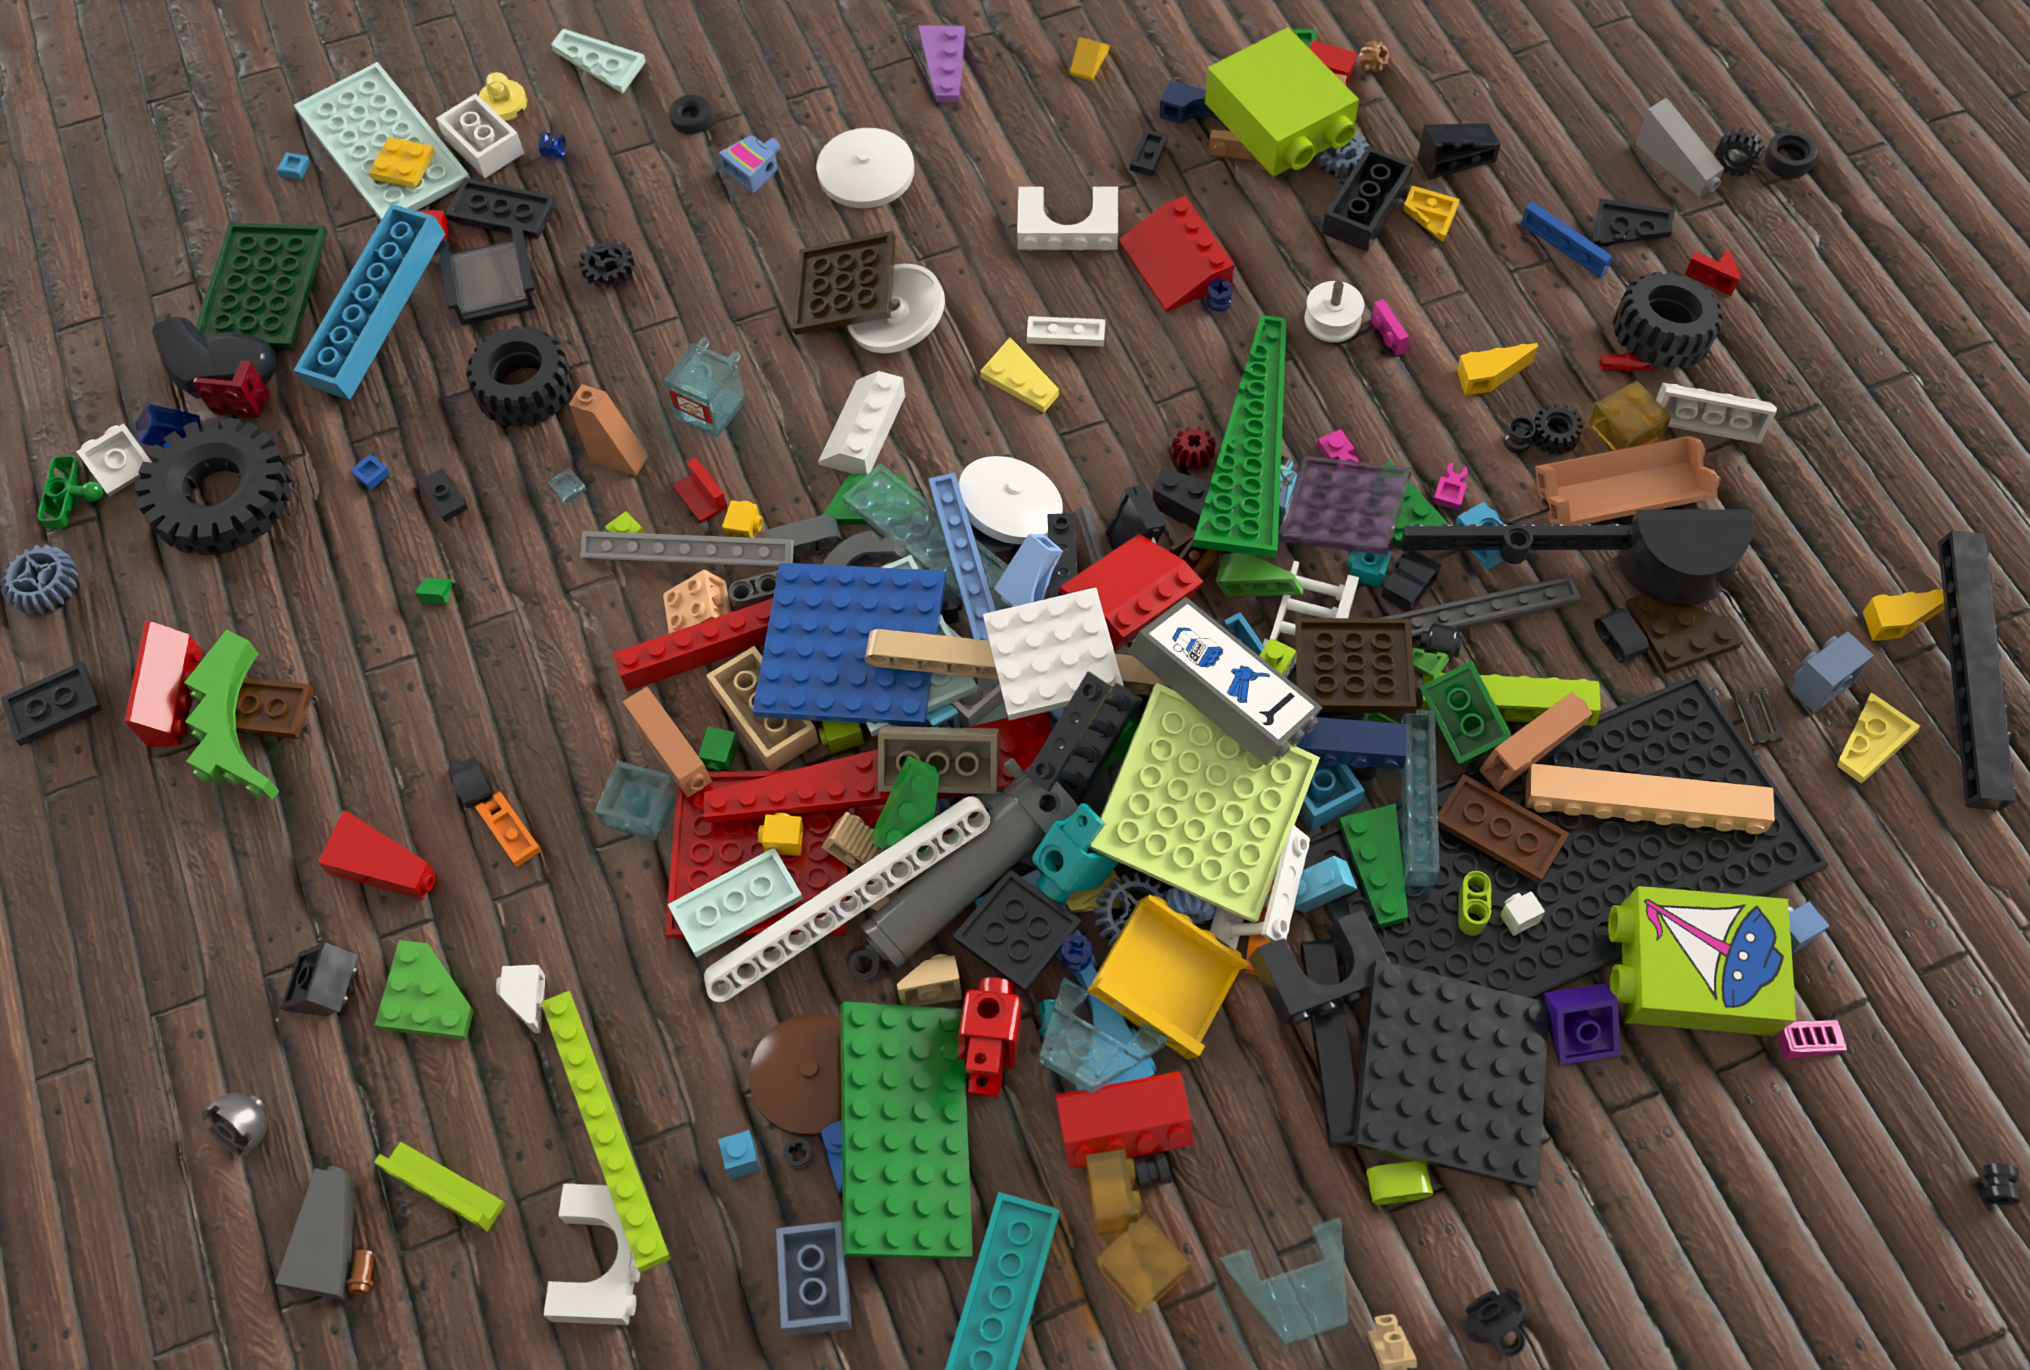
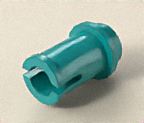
M1052 999L1043 1000V1003L1039 1002L1037 1004L1042 1026L1039 1029V1033L1045 1041L1059 1040L1064 1029L1059 1024L1057 1001Z

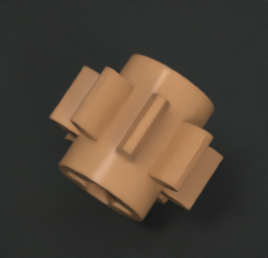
M1375 40L1366 42V48L1360 49L1359 61L1366 71H1381L1382 65L1387 64L1389 52L1387 47L1383 45V42L1376 43Z

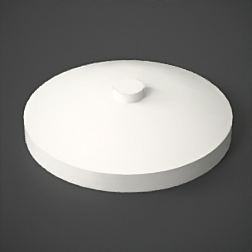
M876 128L850 130L833 138L822 149L817 160L818 180L822 190L839 204L853 208L882 206L897 199L910 186L914 176L913 155L909 146L900 137L886 130Z
M915 264L894 265L891 318L848 325L847 328L854 340L861 347L869 351L893 353L907 349L923 340L939 322L945 304L943 289L936 276L922 266Z
M1001 456L978 459L964 469L958 482L969 522L984 534L1006 543L1023 544L1028 534H1044L1048 537L1047 514L1062 513L1063 511L1060 494L1050 479L1035 467L1017 459Z

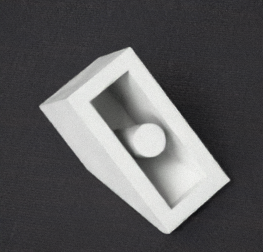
M539 965L502 966L501 977H498L496 981L497 994L534 1033H541L543 1012L541 1002L544 1000L545 988L544 972Z

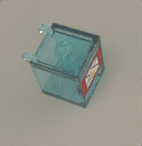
M702 337L697 344L691 343L664 379V384L676 419L719 438L746 401L737 363L741 354L734 350L729 357H725L707 349L709 339Z

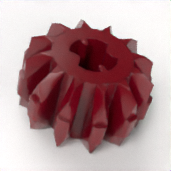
M1188 425L1186 432L1179 430L1177 437H1174L1172 440L1171 455L1173 459L1177 460L1178 467L1186 465L1187 471L1191 467H1195L1198 471L1202 465L1209 467L1211 460L1216 455L1215 438L1211 437L1209 430L1201 432L1200 425L1196 430H1192Z

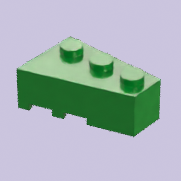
M907 756L871 834L875 846L887 850L935 818L939 774L934 766ZM928 845L921 846L917 852L926 850Z

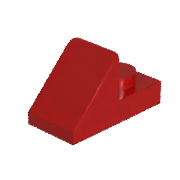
M1729 250L1725 252L1720 262L1695 251L1685 272L1686 276L1730 296L1733 295L1741 277Z

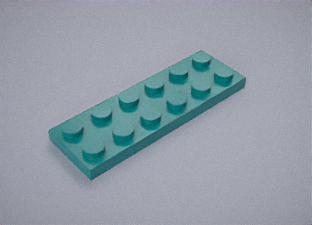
M998 1192L945 1370H1016L1059 1219L1060 1209Z

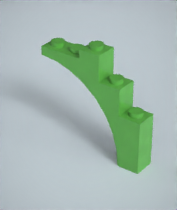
M226 630L184 682L192 691L190 696L199 702V705L185 722L193 730L191 735L201 741L186 762L194 770L192 775L204 783L210 780L220 785L225 779L235 786L241 783L246 786L245 790L257 798L263 795L273 800L279 790L267 777L250 766L240 748L236 733L235 710L239 690L247 671L258 656V652L248 640Z

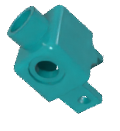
M1086 803L1080 804L1069 818L1055 821L1032 856L1033 863L1042 871V875L1037 881L1039 888L1048 897L1057 902H1067L1073 892L1099 888L1119 863L1090 849L1092 854L1086 853L1106 824Z

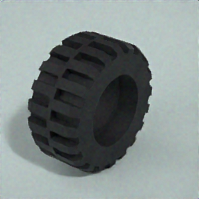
M1654 272L1651 275L1648 273L1633 280L1629 287L1626 288L1613 318V329L1622 347L1625 346L1631 356H1637L1639 361L1643 363L1649 362L1653 367L1657 368L1661 366L1672 370L1676 367L1680 369L1687 368L1690 365L1699 363L1706 357L1721 329L1723 315L1717 299H1713V294L1708 289L1705 290L1703 285L1697 281L1689 280V277L1684 275L1682 277L1676 276V273L1671 272L1667 274Z
M512 326L510 330L505 331L504 328L498 330L497 334L493 336L490 334L485 337V342L483 344L479 343L474 349L475 354L472 353L469 357L466 375L477 405L489 419L497 420L502 425L507 426L508 423H511L513 427H521L522 424H527V426L535 425V422L539 420L543 422L549 419L551 413L556 414L561 409L560 404L566 403L569 398L568 393L572 390V374L562 346L559 345L553 336L540 329L536 331L534 327L525 326V329H520V326ZM535 368L539 370L535 376L524 383L517 385L501 384L508 374L518 369Z

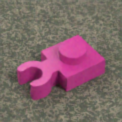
M1341 429L1318 439L1317 446L1329 464L1335 462L1339 464L1338 472L1343 477L1347 474L1346 465H1350L1355 471H1358L1360 463L1353 456L1354 447Z
M1450 463L1446 470V477L1441 476L1433 504L1459 511L1467 483H1464L1468 468L1464 466L1462 472L1457 474L1452 470L1454 463Z

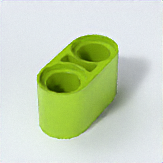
M1480 871L1468 873L1464 877L1459 890V927L1464 933L1471 936L1483 932L1491 915V882L1489 877ZM1468 886H1476L1481 892H1472ZM1468 914L1478 915L1481 921L1472 920Z
M1417 1161L1375 1166L1366 1171L1372 1201L1375 1205L1421 1200L1433 1195L1426 1163Z

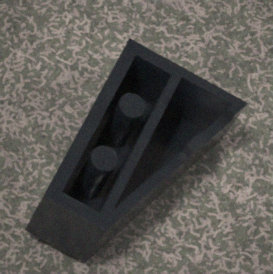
M1488 123L1424 124L1417 160L1428 180L1496 162L1501 144Z

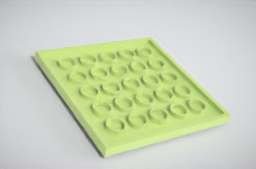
M1157 683L1152 690L1100 818L1106 824L1089 849L1255 923L1261 914L1277 872L1281 852L1291 829L1294 827L1320 757L1296 746H1291L1290 750L1280 761L1275 758L1266 766L1176 691Z

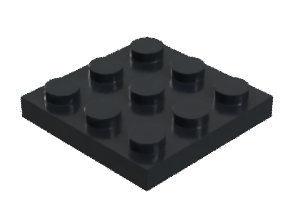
M1009 869L953 935V941L1026 993L1082 925V920Z

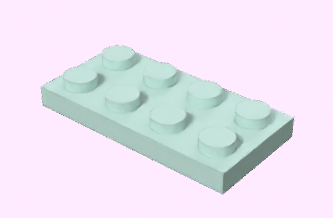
M772 848L668 904V907L694 955L698 957L803 900V897L775 848Z

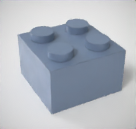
M1848 631L1839 638L1836 636L1830 638L1822 646L1823 650L1819 653L1816 651L1811 652L1802 661L1804 666L1793 675L1795 681L1790 690L1814 713L1852 686L1874 656Z

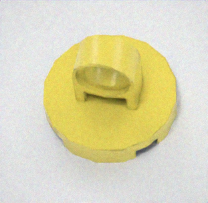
M502 73L489 74L486 78V86L479 93V97L504 121L514 119L521 108L523 110L526 108L527 98L523 87L515 81L508 80Z

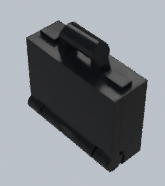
M1145 485L1126 488L1109 521L1105 534L1110 537L1115 549L1138 534L1157 544L1166 527V523Z

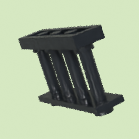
M1075 513L1047 514L1048 538L1063 551L1050 578V598L1062 596L1058 588L1077 575Z
M1087 671L1025 776L1049 792L1057 781L1069 795L1076 800L1083 801L1143 699L1121 684L1115 683L1114 687H1112L1093 673Z

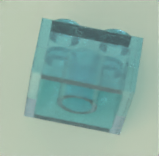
M616 761L596 806L595 813L602 826L656 840L677 789L669 774Z

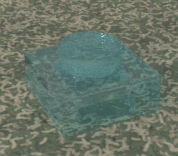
M570 468L547 482L549 488L564 505L586 491L583 482Z

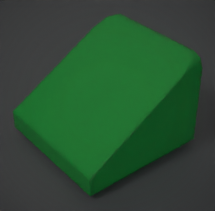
M425 578L416 590L415 595L420 603L447 605L453 581L451 579Z

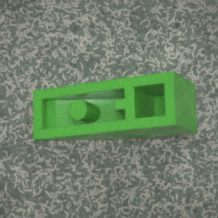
M1235 553L1223 554L1216 583L1226 597L1303 594V588L1295 575L1250 554Z

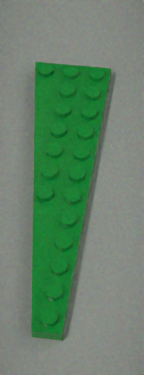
M1265 315L1260 317L1192 547L1276 558L1278 550L1286 318Z

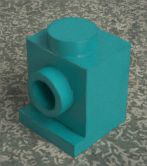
M1359 546L1357 553L1352 551L1348 560L1347 567L1351 568L1350 575L1359 577L1358 582L1381 589L1380 585L1387 573L1392 552L1387 551L1383 553Z

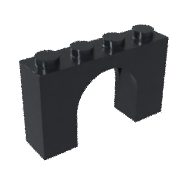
M1364 910L1337 919L1328 929V933L1344 964V979L1339 984L1322 985L1309 979L1299 968L1285 938L1257 947L1249 957L1252 967L1281 1025L1292 1022L1293 1025L1301 1024L1307 1021L1313 1013L1319 1012L1320 1015H1325L1335 1010L1338 1004L1346 1002L1347 1005H1352L1364 998L1363 995L1369 993L1372 962L1376 959L1389 963L1390 961Z

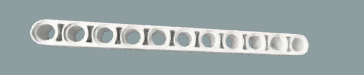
M967 797L712 964L704 973V981L709 998L716 1002L729 1000L988 828L990 823L989 814L982 802L975 797ZM979 812L976 817L968 819L971 813ZM949 828L954 829L950 834L942 835L945 830ZM928 845L926 850L917 852L921 846ZM903 862L900 867L892 868L895 863ZM878 879L875 884L866 885L869 880ZM852 896L849 901H841L843 897ZM820 913H827L823 918H815ZM794 930H802L797 935H790ZM768 947H776L773 951H764ZM746 963L751 964V965H750L749 967H747V968H742V969H741V968H738V967H740L742 964H746ZM719 980L725 981V982H724L723 984H721V985H714V983H715L716 981H719Z

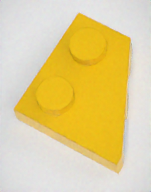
M1412 186L1404 203L1403 211L1436 238L1444 242L1459 206L1460 199Z

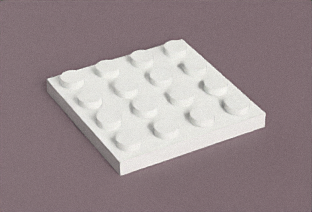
M1096 588L983 614L1009 720L1066 707L1087 671L1093 673L1112 687H1114L1115 683L1124 686Z

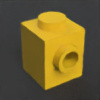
M731 500L722 526L725 537L755 538L756 532L761 531L763 517L759 515L757 504L749 501L739 502Z
M786 813L766 815L765 823L759 826L758 842L763 844L764 851L767 852L775 848L778 855L800 856L804 831L801 817L790 816Z

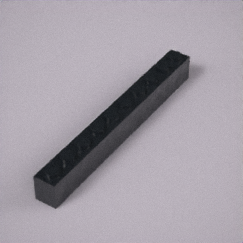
M1952 530L1938 542L1965 805L1970 808L2000 811L2016 801L2017 789L2014 785L2012 773L2014 763L2009 747L2010 731L2007 729V705L2004 702L2003 695L2004 678L2001 675L2000 669L2001 652L1998 649L1997 643L1998 626L1994 617L1995 600L1992 596V574L1989 571L1988 565L1989 548L1986 545L1985 534Z

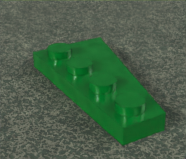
M1396 803L1340 817L1338 824L1377 928L1406 922L1408 912Z

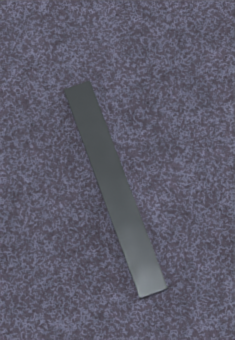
M1567 576L1381 618L1410 619L1413 641L1421 639L1422 631L1428 632L1433 623L1463 630L1580 604L1582 598L1573 577Z

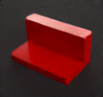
M695 457L687 462L690 475L673 484V487L696 519L703 523L728 507L724 493Z

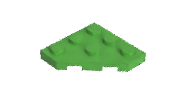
M399 940L376 1018V1028L466 1040L474 1012L470 1004L428 943Z

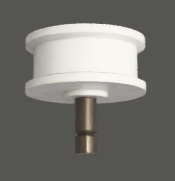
M1329 281L1317 285L1311 290L1307 298V309L1304 318L1307 329L1316 338L1327 342H1342L1350 339L1358 332L1361 325V316L1364 310L1362 295L1356 288L1341 281Z

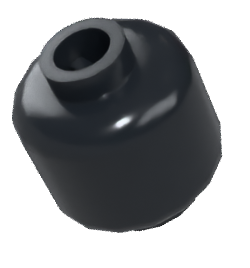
M1433 623L1428 632L1422 631L1419 647L1425 648L1424 652L1437 654L1439 652L1448 655L1449 663L1454 657L1458 658L1463 636L1459 635L1458 629L1455 627Z

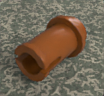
M358 1250L354 1252L351 1278L346 1281L349 1293L365 1295L372 1288L373 1282L370 1279L376 1255L372 1251Z

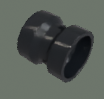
M1524 416L1513 418L1509 422L1505 435V447L1513 453L1526 452L1530 448L1535 433V423Z
M1163 1151L1154 1153L1151 1158H1148V1161L1143 1157L1132 1159L1134 1174L1140 1191L1149 1189L1152 1181L1161 1185L1172 1182L1168 1162Z
M2001 1163L1985 1165L1983 1173L1984 1178L1988 1181L1987 1187L1984 1189L1985 1201L1996 1205L2019 1204L2020 1191L2016 1188L2015 1184L2019 1180V1169L2013 1165Z

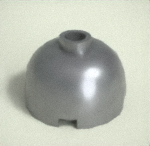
M228 1093L209 1104L201 1114L203 1121L208 1118L212 1124L208 1128L210 1134L229 1151L234 1153L236 1147L243 1152L240 1156L249 1154L261 1142L267 1130V1118L263 1111L265 1106L255 1096L249 1097L240 1093Z

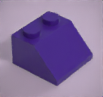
M1605 984L1544 993V1001L1549 1013L1548 1030L1559 1065L1621 1056L1618 999Z

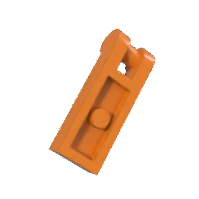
M498 791L492 795L493 799L485 804L481 802L475 808L517 868L540 853L541 849L505 797ZM498 808H501L499 812L495 813L494 815H491L492 812H494Z

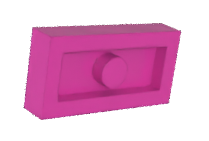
M1384 299L1375 302L1371 315V322L1374 328L1379 329L1388 348L1391 347L1396 356L1405 353L1409 338L1408 334Z

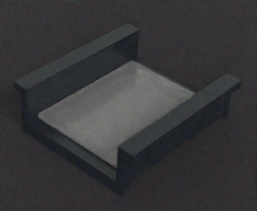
M521 222L511 224L514 239L511 241L452 253L447 238L442 239L438 245L447 305L449 310H455L461 326L536 309L532 296V291L535 290Z

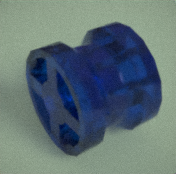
M543 132L539 139L540 155L545 157L553 155L555 158L562 159L566 151L565 136L563 134H556L554 136L550 132Z
M1224 279L1211 281L1207 288L1208 295L1206 301L1208 307L1217 312L1227 310L1232 304L1233 286Z
M1073 934L1068 936L1061 946L1062 962L1071 971L1085 970L1092 961V945L1089 939L1083 935Z

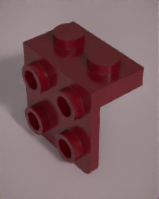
M240 361L232 381L194 378L192 383L208 409L217 415L231 414L243 418H260L263 408L269 400V390L251 361Z

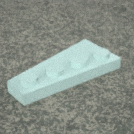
M562 29L551 44L555 53L622 94L646 62L643 54L566 29Z

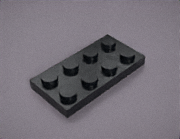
M464 178L445 215L448 221L513 234L511 224L521 222L525 237L539 239L557 202L553 195Z

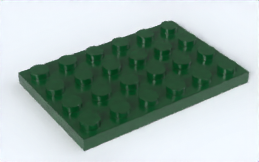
M229 222L195 327L206 338L218 333L252 335L265 340L273 349L294 350L328 233L325 226Z

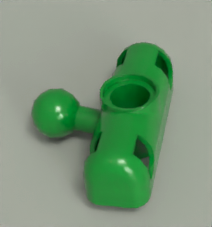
M73 455L55 456L50 463L37 516L39 521L50 530L58 531L67 527L69 523L67 519L71 514L72 508L77 505L79 496H82L89 502H97L103 497V488L97 482L92 481L85 483L83 486H77L81 465ZM54 468L63 472L64 477L62 475L55 476ZM43 512H46L48 515L54 518L43 519Z

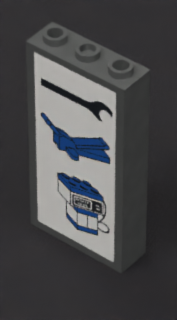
M1187 597L1142 629L1128 653L1266 766L1275 758L1280 761L1290 750L1291 746L1295 747L1305 735L1304 731L1309 734L1319 723L1316 717L1323 707Z

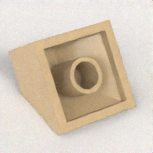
M935 955L930 960L922 962L897 984L901 1005L926 1007L962 1000L955 955Z

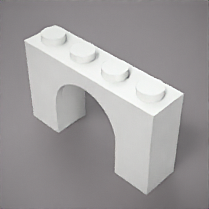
M1019 187L1018 250H1117L1118 187H1093L1092 212L1086 220L1075 225L1057 224L1045 215L1044 187Z
M563 1184L559 1217L565 1224L601 1225L612 1229L618 1240V1254L611 1269L595 1281L587 1283L549 1282L544 1316L551 1322L628 1325L629 1317L634 1315L636 1309V1296L632 1294L634 1282L639 1281L640 1273L608 1186Z

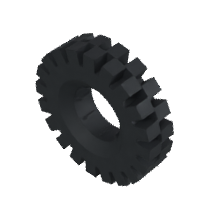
M227 417L223 426L219 418L205 419L204 431L201 430L197 422H193L183 426L187 436L184 439L175 431L166 436L164 440L170 447L168 450L155 445L148 453L154 463L143 462L138 471L142 479L136 480L135 492L139 496V498H136V501L143 516L156 534L169 546L175 545L178 551L190 554L194 548L198 555H212L214 545L221 554L235 551L234 539L238 538L243 547L251 544L256 540L250 531L255 528L264 535L273 527L268 516L280 519L286 509L282 501H289L291 488L288 483L292 482L290 470L272 438L265 431L261 432L258 426L250 422L243 425L240 419ZM220 471L238 473L240 484L230 498L212 506L193 504L194 501L191 497L193 490L202 479Z

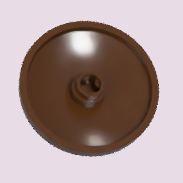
M812 1013L795 1016L775 1026L757 1046L749 1071L751 1093L761 1114L779 1130L794 1136L818 1137L822 1136L821 1131L832 1123L842 1120L841 1019L826 1014Z

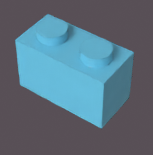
M1333 856L1303 870L1293 909L1306 913L1356 890L1357 886L1348 863Z

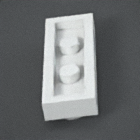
M1028 316L1027 343L1104 346V319Z

